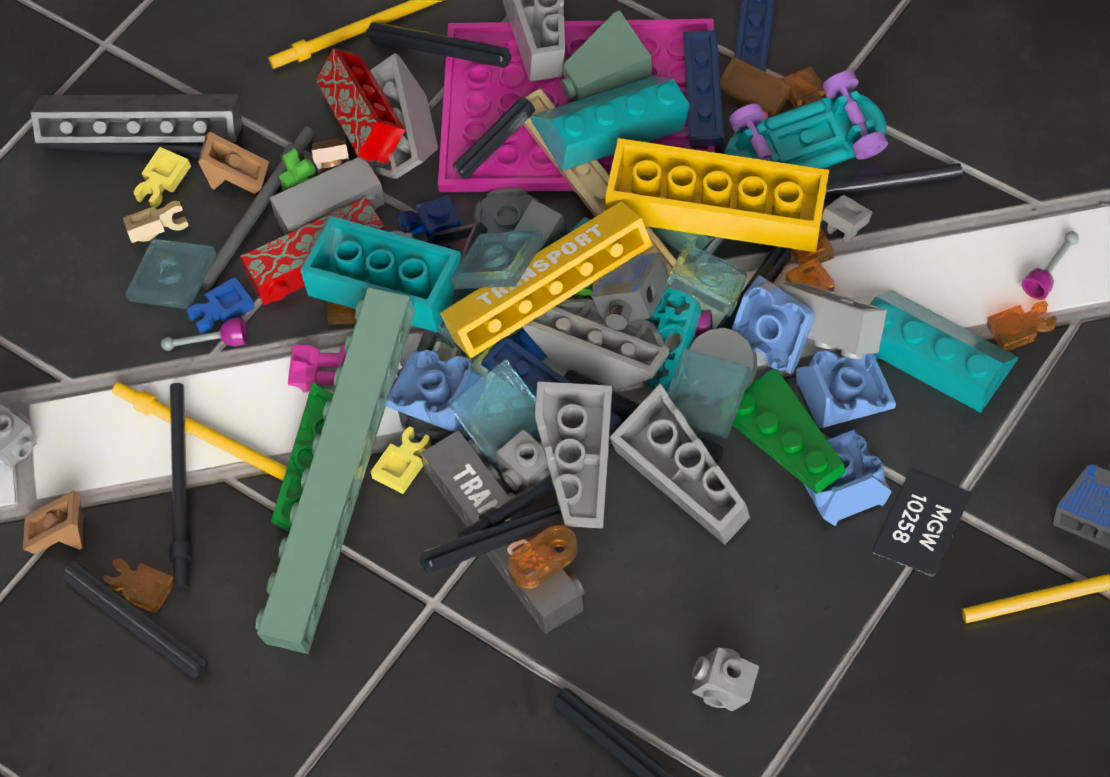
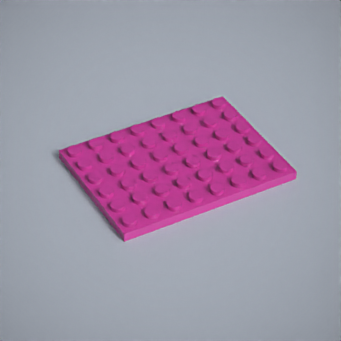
M714 19L627 20L651 55L652 76L674 79L687 99L683 32L714 30ZM564 21V63L605 21ZM510 22L448 23L447 36L505 47L509 49L512 57L508 66L502 68L446 56L438 173L439 192H491L494 189L521 188L526 191H574L523 124L469 178L463 179L455 172L452 167L453 163L520 97H526L541 88L555 107L574 102L573 98L568 99L562 90L561 80L564 79V74H562V77L529 81ZM688 114L684 130L647 142L715 153V146L689 147ZM615 154L597 159L609 176Z

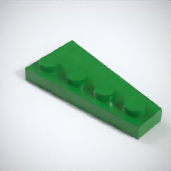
M771 369L753 382L748 389L745 388L741 393L720 406L721 416L814 493L818 494L845 474L844 463L778 370Z
M313 382L271 523L287 532H290L292 526L290 523L291 509L295 502L300 501L303 492L301 488L303 472L306 467L310 468L312 464L314 438L317 433L322 432L325 423L323 420L325 404L334 395Z

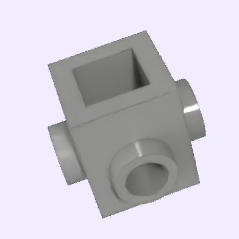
M0 404V460L12 468L31 453L37 442L31 431L34 426L30 420L20 412L13 414Z
M524 429L496 452L499 471L502 472V477L508 486L515 491L520 489L524 492L551 475L542 442L538 443Z
M718 647L697 660L692 672L695 682L691 693L704 698V702L712 707L726 708L734 711L750 701L759 666L740 658V654L732 649Z

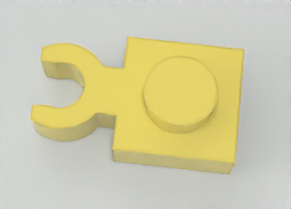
M159 147L142 172L146 181L140 183L135 188L134 195L136 200L141 202L147 194H153L149 199L151 207H159L163 200L162 192L164 189L173 193L190 169L189 160Z
M408 427L402 434V445L399 448L390 443L371 470L372 479L404 494L423 467L422 459L418 456H422L421 452L431 447L430 436L425 435L419 443H412L411 441L415 437L414 428Z

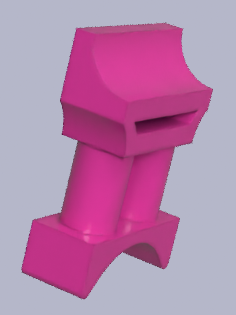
M293 345L288 386H295L301 389L302 392H309L312 382L316 385L334 386L336 371H320V367L343 366L346 358L345 346H340V353H320L319 349L311 345Z

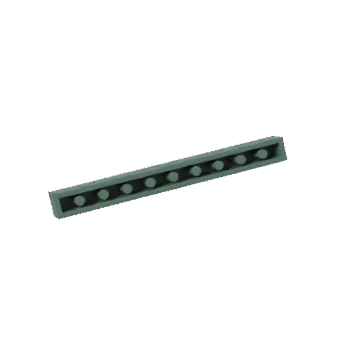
M368 288L364 300L360 299L355 312L357 323L354 333L350 332L345 342L346 358L343 366L339 365L335 372L334 386L336 389L333 398L328 399L324 407L323 420L325 423L322 432L317 433L313 441L312 454L314 457L310 468L306 467L301 479L303 492L300 501L295 502L291 509L290 523L292 526L289 535L282 539L279 547V559H281L277 573L273 572L268 581L267 593L269 598L266 607L261 608L257 615V634L265 644L309 654L415 315V308L410 296Z

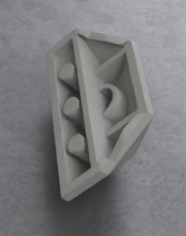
M395 53L370 71L404 126L405 132L387 163L373 160L368 162L375 175L398 179L424 162L439 148L427 96L401 57Z
M566 299L522 326L555 365L567 370H574L590 379L612 386L618 390L653 378L669 355L668 346L664 344L661 335L652 322L644 319L628 321L626 328L623 330H613L602 321L596 305L591 299Z

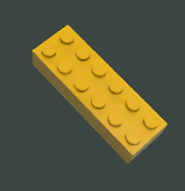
M618 138L605 195V211L622 201L642 218L644 225L648 227L816 252L829 170Z

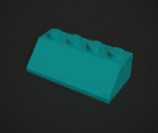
M650 76L532 115L531 121L560 170L565 171L615 154L618 138L650 142L684 130L690 104L674 79Z
M331 216L300 271L308 296L356 309L360 299L364 300L368 288L410 296L415 308V315L411 325L437 332L443 321L440 312L450 307L452 303L461 253L453 249Z
M894 291L877 295L870 303V305L887 310L879 353H873L874 356L980 413L1018 361V356Z

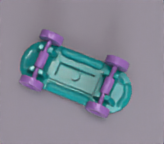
M843 71L833 75L823 84L827 98L763 120L765 114L760 104H750L736 110L730 116L729 121L733 130L737 132L729 140L725 154L824 169L855 157L857 159L870 158L883 151L888 145L885 137L886 121L878 105L871 99L859 94L858 91L850 92L858 85V80L853 71Z

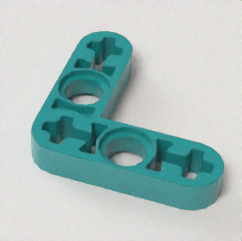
M667 288L653 315L648 319H644L649 322L659 323L657 331L661 335L664 344L670 335L679 334L681 336L679 345L669 350L666 362L662 363L653 378L646 380L653 390L661 384L667 393L671 392L677 387L681 379L685 358L692 344L701 316L700 303L690 292L685 290ZM669 302L673 307L684 308L687 303L690 308L689 310H683L680 315L674 308L669 307ZM666 370L669 373L668 376H663L658 381L655 377L657 373L662 374Z

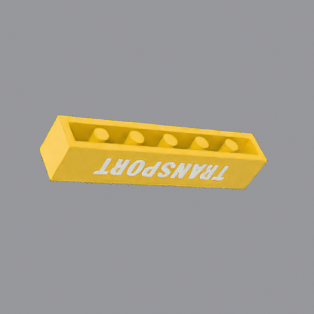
M621 201L440 312V315L454 342L471 359L629 259L653 246L642 218Z

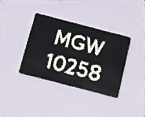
M910 470L873 549V553L935 576L972 493Z

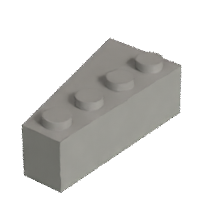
M502 0L529 81L562 77L565 55L564 0Z
M661 384L653 390L609 437L615 451L724 545L750 518L745 502L720 467L715 463L704 444L693 432Z

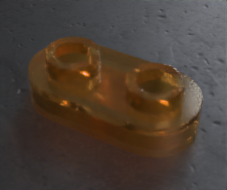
M552 526L516 550L508 561L509 576L512 582L520 588H535L571 563L578 552L577 538L574 532L565 526ZM558 546L565 548V550L561 553H555L552 551L555 547ZM527 568L535 570L530 575H525L522 573V571Z

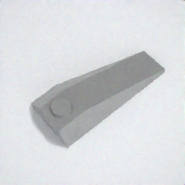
M537 382L535 421L565 526L603 528L612 411V386Z

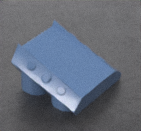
M759 275L743 295L731 330L737 331L745 337L755 352L757 351L765 357L768 366L776 370H785L791 375L799 362L813 324L814 311Z
M413 350L390 391L386 407L449 431L456 432L459 430L460 433H464V426L481 394H485V376L474 372L471 362L467 357L455 356L445 362L440 360L435 351L424 350L418 352Z
M828 350L818 351L813 356L809 365L797 368L796 386L800 387L814 422L819 428L895 408L896 402L873 353L863 354L862 359H853L845 356L838 357Z
M855 430L827 440L844 463L845 474L818 494L814 493L804 484L822 518L836 526L838 520L876 505L883 507L892 491L885 481L883 463L878 457L870 456L865 439L858 435Z

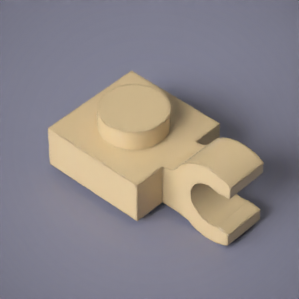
M180 201L170 202L158 210L154 206L123 217L131 242L152 240L159 233L164 232L163 227H169L172 230L185 229L188 226L185 217L179 219L172 218L174 213L183 210Z

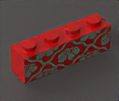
M333 48L316 79V83L322 91L324 99L327 100L331 107L333 115L344 130L345 136L353 146L355 154L368 162L376 160L387 163L404 134L405 128L362 56Z
M366 197L240 256L246 277L263 306L273 301H279L288 294L305 286L300 270L331 216L385 231V226Z

